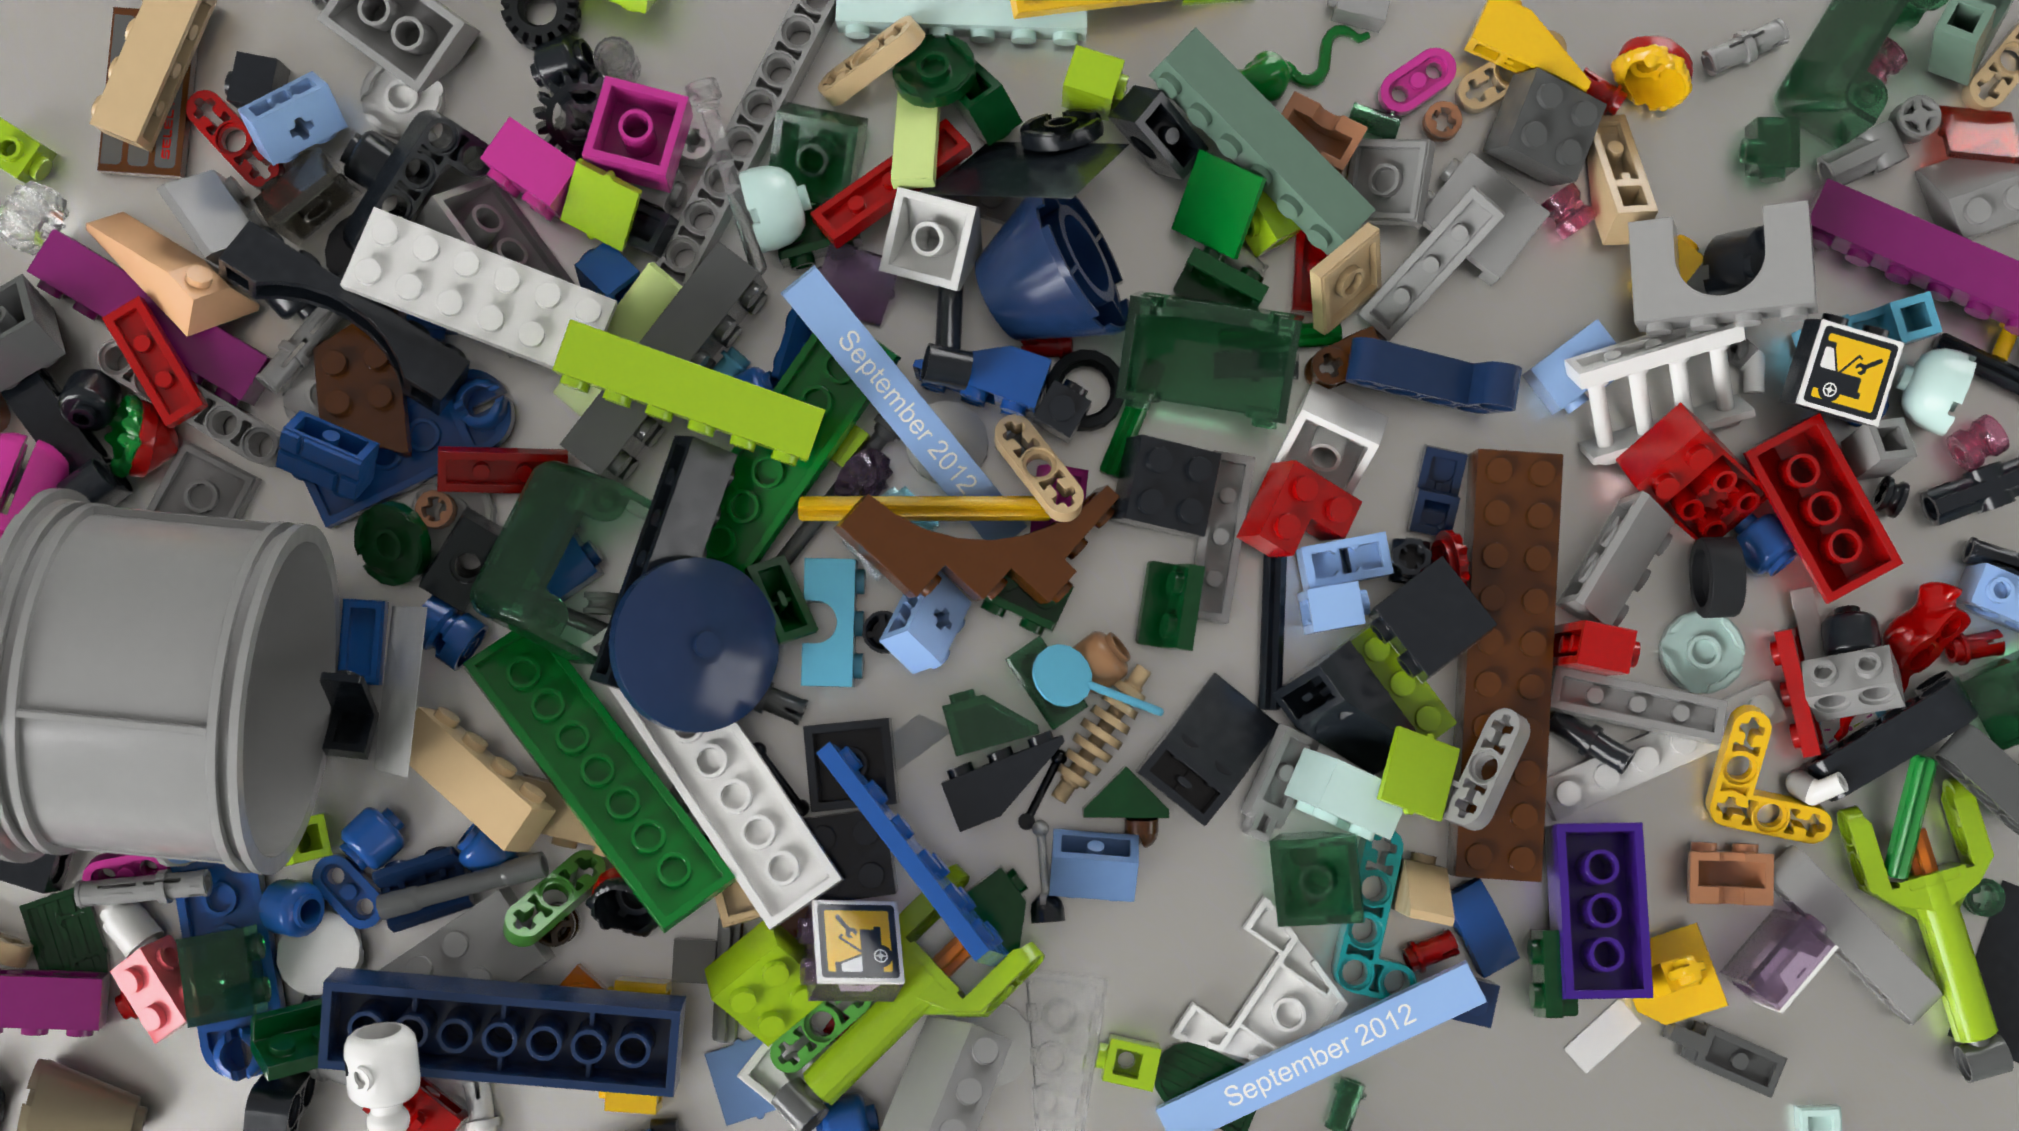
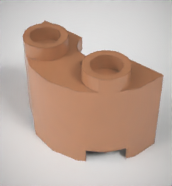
M1294 91L1281 113L1340 174H1342L1368 127L1344 115L1337 116L1328 112L1320 103Z
M1691 842V850L1688 851L1687 903L1774 906V854L1758 853L1759 844L1732 843V851H1717V843Z

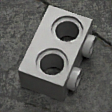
M1889 645L1801 661L1805 698L1817 722L1906 707L1900 669Z

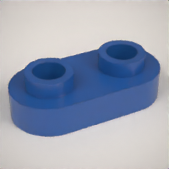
M342 854L327 856L315 865L312 873L313 885L322 892L323 898L350 926L366 929L376 926L382 921L376 908V897L382 894L381 889L348 856ZM335 868H340L344 873V879L341 883H336L332 878V872ZM365 898L373 903V910L370 914L364 913L361 909V902Z

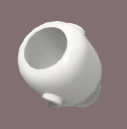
M397 1022L373 1023L356 1029L347 1037L344 1045V1063L349 1098L357 1105L370 1109L366 1123L368 1131H407L410 1124V1114L403 1106V1103L409 1101L418 1092L420 1087L421 1074L416 1035L408 1026Z

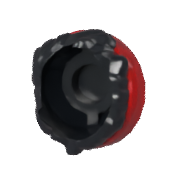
M610 868L600 874L593 886L592 896L585 903L591 909V916L599 922L600 928L602 930H609L610 928L619 929L624 933L639 937L649 936L658 925L617 870Z

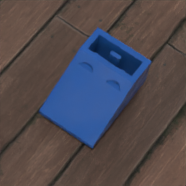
M1014 346L971 351L973 352V365L965 390L922 382L921 370L923 359L914 361L913 369L916 379L922 382L921 387L926 390L944 395L946 389L959 393L961 395L960 400L967 404L984 408L985 404L989 403L1000 407V414L1003 416L1016 414L1033 418L1040 404L1047 384V378L1051 372L1052 359Z

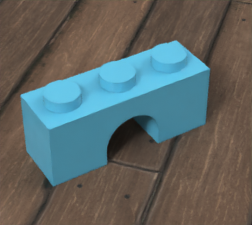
M1930 291L1889 302L1878 308L1849 316V314L1841 316L1849 319L1847 326L1862 330L1863 325H1871L1890 331L1888 338L1904 342V345L1921 341L1943 332ZM1802 329L1791 334L1795 348Z
M804 558V599L810 603L828 604L836 614L837 626L833 635L824 642L802 643L801 686L855 687V679H863L864 659L863 653H856V636H862L865 614L864 611H857V594H865L866 571L865 569H858V561L856 559Z

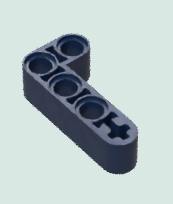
M1354 337L1352 338L1345 380L1354 385L1465 412L1493 414L1516 410L1522 367L1494 361L1470 363L1384 340Z

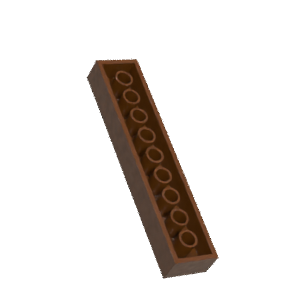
M1477 449L1468 455L1464 545L1468 548L1467 558L1471 562L1468 565V571L1471 577L1467 581V587L1495 620L1497 626L1488 635L1461 654L1457 660L1454 716L1457 724L1454 725L1453 746L1459 748L1460 753L1453 779L1456 781L1460 780L1488 718L1496 710L1508 708L1527 719L1531 732L1529 740L1489 824L1483 829L1473 831L1449 821L1446 868L1448 874L1455 877L1542 882L1563 454ZM1505 726L1502 733L1511 734L1514 727ZM1496 745L1493 748L1501 754H1503L1505 750L1504 748L1501 749ZM1496 759L1487 761L1482 767L1481 775L1483 780L1490 779L1497 772L1498 763ZM1476 785L1474 789L1476 791L1478 790L1483 794L1486 791L1484 788ZM1469 804L1466 812L1474 814L1477 806Z

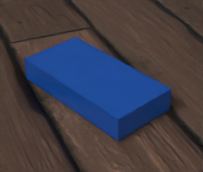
M343 599L337 671L349 670L365 678L367 685H383L389 602Z

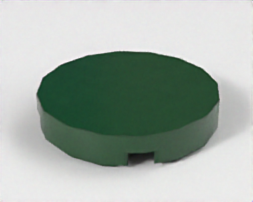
M933 34L925 35L922 43L912 53L895 64L893 69L894 84L901 97L914 106L925 108L943 107L960 100L972 88L977 77L974 53L968 44L958 37L945 34V38H935Z
M388 501L372 506L359 516L354 529V547L357 556L362 555L366 563L363 567L371 577L381 584L398 586L418 579L426 571L431 559V539L427 526L416 511L404 503Z

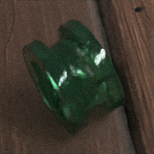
M1982 878L1981 882L1968 892L1962 905L1972 914L1984 917L1994 916L2005 905L2006 896L2004 889L1994 880ZM1986 885L1984 891L1992 893V900H1986L1984 908L1980 909L1981 903L1973 901V894L1980 893L1981 886Z

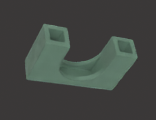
M1950 0L1934 30L1928 71L1968 86L2014 0Z

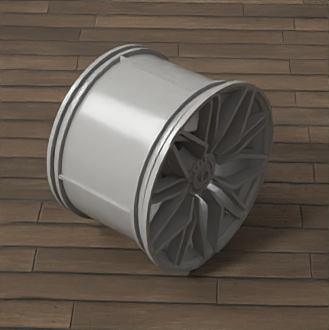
M65 488L45 489L31 497V500L19 514H15L0 538V860L23 864L33 862L44 854L61 856L76 850L219 863L225 864L234 872H253L259 875L276 874L289 862L309 823L327 760L322 746L332 708L319 681L322 672L336 673L338 670L341 628L338 581L330 546L318 527L311 524H294L284 521L263 522L113 507L102 503H91L78 491Z

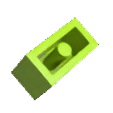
M1076 45L1063 83L1061 107L1096 111L1101 115L1102 120L1109 122L1110 118L1108 115L1122 101L1127 92L1130 76L1123 74L1125 60Z

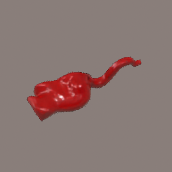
M1928 582L1920 585L1916 604L1911 609L1897 616L1883 633L1882 646L1889 645L1900 669L1903 693H1905L1908 687L1909 678L1913 674L1929 667L1941 655L1944 648L1970 625L1971 619L1969 615L1956 606L1957 598L1962 594L1961 588L1943 582ZM1855 716L1840 718V728L1833 736L1838 742L1848 734L1849 725Z

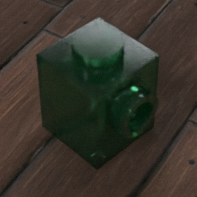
M1757 117L1745 127V138L1741 140L1739 148L1740 162L1745 164V176L1759 177V181L1763 183H1777L1785 181L1788 175L1800 168V117Z

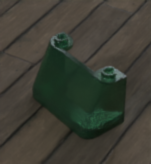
M1832 0L1777 90L1775 105L1778 111L1788 120L1835 148L1849 143L1875 125L1886 106L1888 90L1885 84L1878 77L1869 73L1867 69L1893 26L1905 23L1908 27L1913 28L1919 23L1925 12L1937 10L1943 7L1949 0Z
M1137 291L1130 295L1116 398L1126 399L1125 406L1138 409H1150L1151 402L1168 401L1244 413L1246 417L1252 418V426L1277 429L1278 423L1286 424L1305 316L1162 293Z

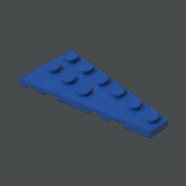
M831 742L827 743L816 752L825 766L974 961L996 967L1009 952L1001 944L1003 939L988 921L983 922L973 910L977 906L968 893L961 886L957 888L949 881L946 875L950 871L935 852L931 854L926 848L923 849L913 837L915 833L900 814L895 815L888 807L886 802L889 799L874 780L868 782L860 773L859 769L863 765L852 750L847 746L841 749Z

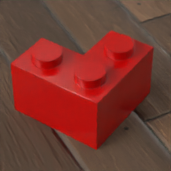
M1297 460L1271 463L1236 537L1268 557L1294 556L1305 532L1320 541L1345 539L1362 501Z

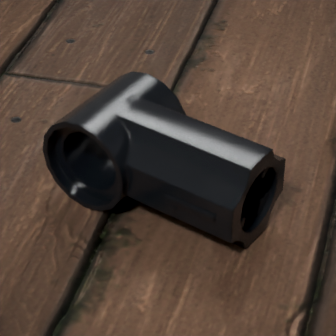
M1417 538L1392 539L1391 562L1394 574L1389 575L1388 581L1406 584L1427 568L1431 563V543Z

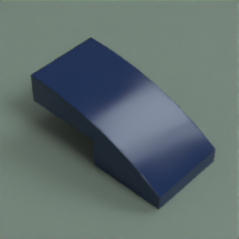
M1424 445L1412 503L1409 530L1435 536L1440 531L1453 530L1460 502L1458 495L1467 462V453Z

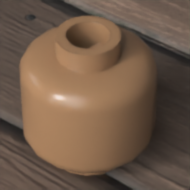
M1094 631L1072 647L1079 651L1088 661L1092 672V682L1110 688L1128 673L1127 662L1131 659L1130 654L1121 640L1112 632L1106 635L1103 632ZM1090 690V691H1091L1092 693H1094V694H1100V693H1097V692H1095V691Z

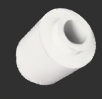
M140 902L109 905L99 916L104 922L103 930L126 958L139 948L160 939L164 934V931Z

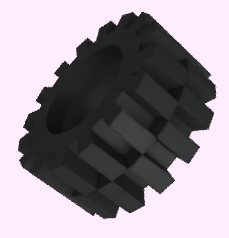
M501 0V5L504 10H501V15L506 22L505 25L521 45L524 43L528 49L533 51L541 43H545L562 34H571L572 30L577 32L579 30L580 24L577 19L581 18V10L578 6L580 4L578 0H554L557 7L556 15L551 22L545 25H535L527 20L526 9L532 0Z

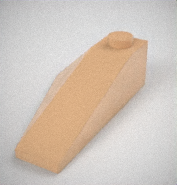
M125 212L86 223V230L187 337L259 311L260 305L258 302L220 277L218 268Z

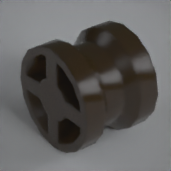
M554 902V903L549 904V905H551V906H561V905H563L565 902ZM576 909L573 910L563 921L559 922L544 935L539 942L548 947H557L571 941L580 929L581 920Z

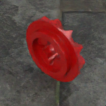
M1453 530L1440 531L1431 546L1432 556L1430 565L1443 556L1467 586V581L1471 577L1468 571V565L1471 563L1467 558L1468 548L1463 545V538L1460 534L1455 533Z

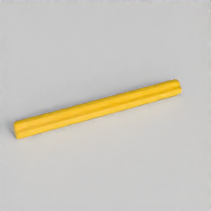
M802 496L798 501L799 520L841 521L863 496ZM872 496L894 514L908 521L1051 520V517L1045 512L1034 496Z

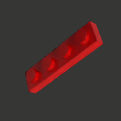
M946 118L940 122L936 179L973 154L970 143ZM892 156L810 213L815 225L836 249L892 211L897 189L893 190L891 183ZM911 188L910 190L919 192L924 188Z

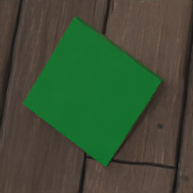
M1199 149L1171 229L1232 259H1238L1267 178Z

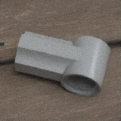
M1890 119L1855 137L1856 140L1816 159L1817 173L1822 183L1829 178L1840 184L1847 185L1871 172L1874 175L1884 171L1910 156Z

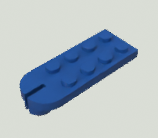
M469 369L468 378L459 387L454 397L439 416L407 396L413 457L405 458L399 456L396 452L379 447L378 457L375 461L374 478L356 500L338 497L325 487L310 481H304L325 527L331 529L362 514L374 505L387 502L438 476V446L498 448L511 434L515 422L514 405L511 399L503 395L508 393L503 384L484 371ZM495 399L491 408L476 414L475 408Z
M198 861L186 866L170 867L172 873L208 869L212 876L213 884L210 896L176 898L185 958L214 1002L213 1008L195 1017L202 1055L206 1063L216 1073L233 1081H240L244 1078L249 1079L263 1074L253 1054L252 1060L248 1065L245 1043L250 1047L251 1017L255 1014L286 1007L281 974L277 966V949L274 933L268 931L263 926L259 917V902L263 892L266 890L264 875L253 872H234L225 864Z

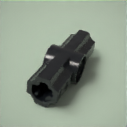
M2019 457L2003 463L1998 461L1962 474L1963 478L1930 488L1928 491L1921 493V506L1926 518L1934 526H1938L1974 512L1979 514L2016 501L2015 497L2019 496Z

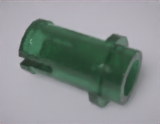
M1354 102L1349 116L1350 119L1368 127L1366 133L1382 139H1395L1402 117L1395 115L1396 111L1391 110L1389 114L1361 105L1358 102Z
M1342 1076L1340 1082L1334 1084L1333 1088L1337 1092L1324 1126L1332 1131H1352L1351 1128L1360 1101L1366 1100L1367 1094L1364 1093L1366 1085L1357 1080Z

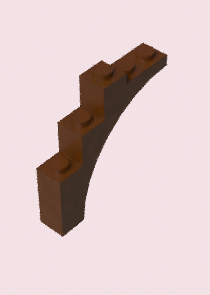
M1106 485L1095 489L1083 501L1081 513L1072 521H1055L1044 528L1022 536L984 540L957 538L926 530L894 514L871 495L867 494L860 498L833 529L908 598L917 597L920 593L924 597L930 594L942 580L938 575V572L941 570L973 601L984 600L986 597L990 600L995 598L1008 583L1004 578L1007 574L1038 604L1050 603L1051 600L1057 603L1072 588L1073 584L1069 580L1077 572L1065 560L1066 557L1072 560L1085 548L1088 541L1084 537L1094 526L1098 529L1101 528L1113 516L1116 510L1112 505L1120 496Z

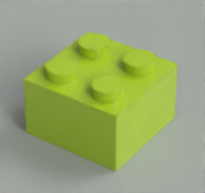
M761 921L704 969L711 1000L768 1047L833 994L831 984H817L815 955L781 925L769 930L764 921Z

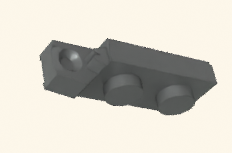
M1695 1020L1691 1030L1672 1023L1665 1026L1662 1034L1663 1037L1684 1046L1680 1056L1688 1059V1062L1770 1098L1773 1096L1788 1059L1704 1022L1702 1024Z

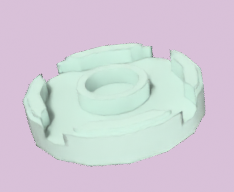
M1696 610L1676 617L1664 629L1659 641V662L1665 676L1676 687L1690 693L1712 694L1725 689L1739 677L1743 668L1745 642L1739 628L1728 617L1702 618Z

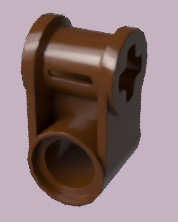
M1374 326L1360 330L1337 343L1322 348L1311 357L1304 368L1305 380L1309 386L1314 382L1330 390L1347 383L1345 379L1352 338L1368 337L1379 339ZM1322 364L1324 366L1332 365L1334 372L1331 374L1329 372L1321 373L1319 366Z

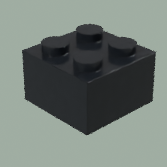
M1143 434L1127 437L1115 491L1120 497L1112 506L1116 511L1110 520L1186 538L1205 537L1222 454Z
M891 718L803 726L811 812L858 808L816 754L829 742L841 749L847 746L852 750L863 765L859 769L860 773L868 782L874 780L889 799L886 802L887 805L899 803Z
M860 810L803 818L844 879L816 900H856L892 895L898 892L894 855Z

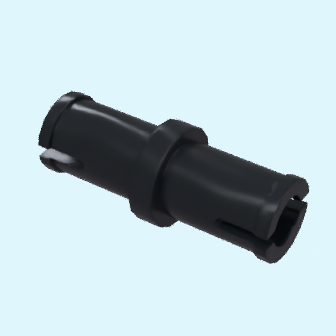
M1555 712L1550 720L1549 732L1556 734L1579 748L1578 753L1582 756L1588 757L1591 755L1615 769L1619 774H1623L1626 771L1636 751L1630 750L1603 733L1604 729L1597 724L1592 727L1572 715Z

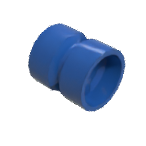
M432 595L422 605V607H427L423 649L430 650L434 648L436 650L435 657L454 671H457L463 667V663L469 660L479 648L486 636L488 626L470 613L458 614V609Z

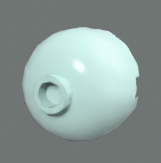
M767 165L753 167L740 172L739 179L747 210L750 211L754 223L752 227L762 253L778 250L792 244L801 236L805 227L804 211L812 209L805 184L797 186L791 174L780 167Z
M1942 348L1933 349L1921 355L1914 366L1905 364L1898 378L1896 388L1903 390L1901 405L1905 415L1913 424L1940 436H1944L1956 418L1949 415L1948 412H1954L1958 404L1962 405L1973 379L1977 365L1974 361L1977 357L1958 350Z

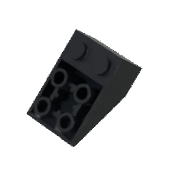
M1350 640L1301 670L1272 693L1275 700L1298 730L1372 775L1385 769L1396 726H1402L1416 732L1414 726L1402 713L1389 692L1383 687Z
M1214 672L1135 771L1197 822L1206 826L1267 746L1279 724Z
M1051 730L1027 739L1029 748L1013 753L1012 747L1008 746L988 754V764L974 769L970 761L946 771L949 779L943 781L941 785L959 831L962 832L1000 817L1065 742L1063 735L1053 737Z

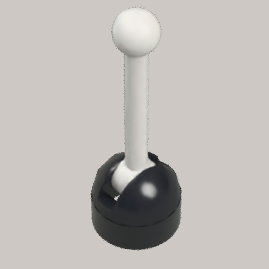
M1038 820L1033 824L1032 831L1037 836L1042 893L1031 904V924L1065 921L1062 900L1058 896H1049V873L1045 836L1049 832V825L1043 820Z

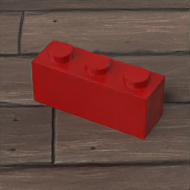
M1589 620L1555 625L1553 668L1560 666L1604 676L1629 674L1630 668H1634L1637 665L1640 656L1641 645L1640 642L1636 641L1638 631Z

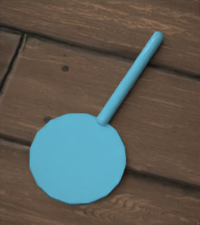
M1061 644L1048 646L1037 655L1033 663L1032 678L1035 687L1041 696L1053 705L1062 707L1077 705L1092 690L1158 716H1162L1164 710L1158 706L1092 682V672L1088 661L1079 651L1071 646Z

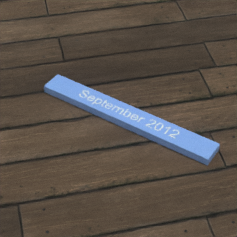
M815 265L781 292L786 301L947 496H1002ZM969 521L984 540L1015 537L1027 527L1024 521Z
M1464 960L1156 1106V1112L1166 1131H1213L1487 1002L1486 997L1467 960Z

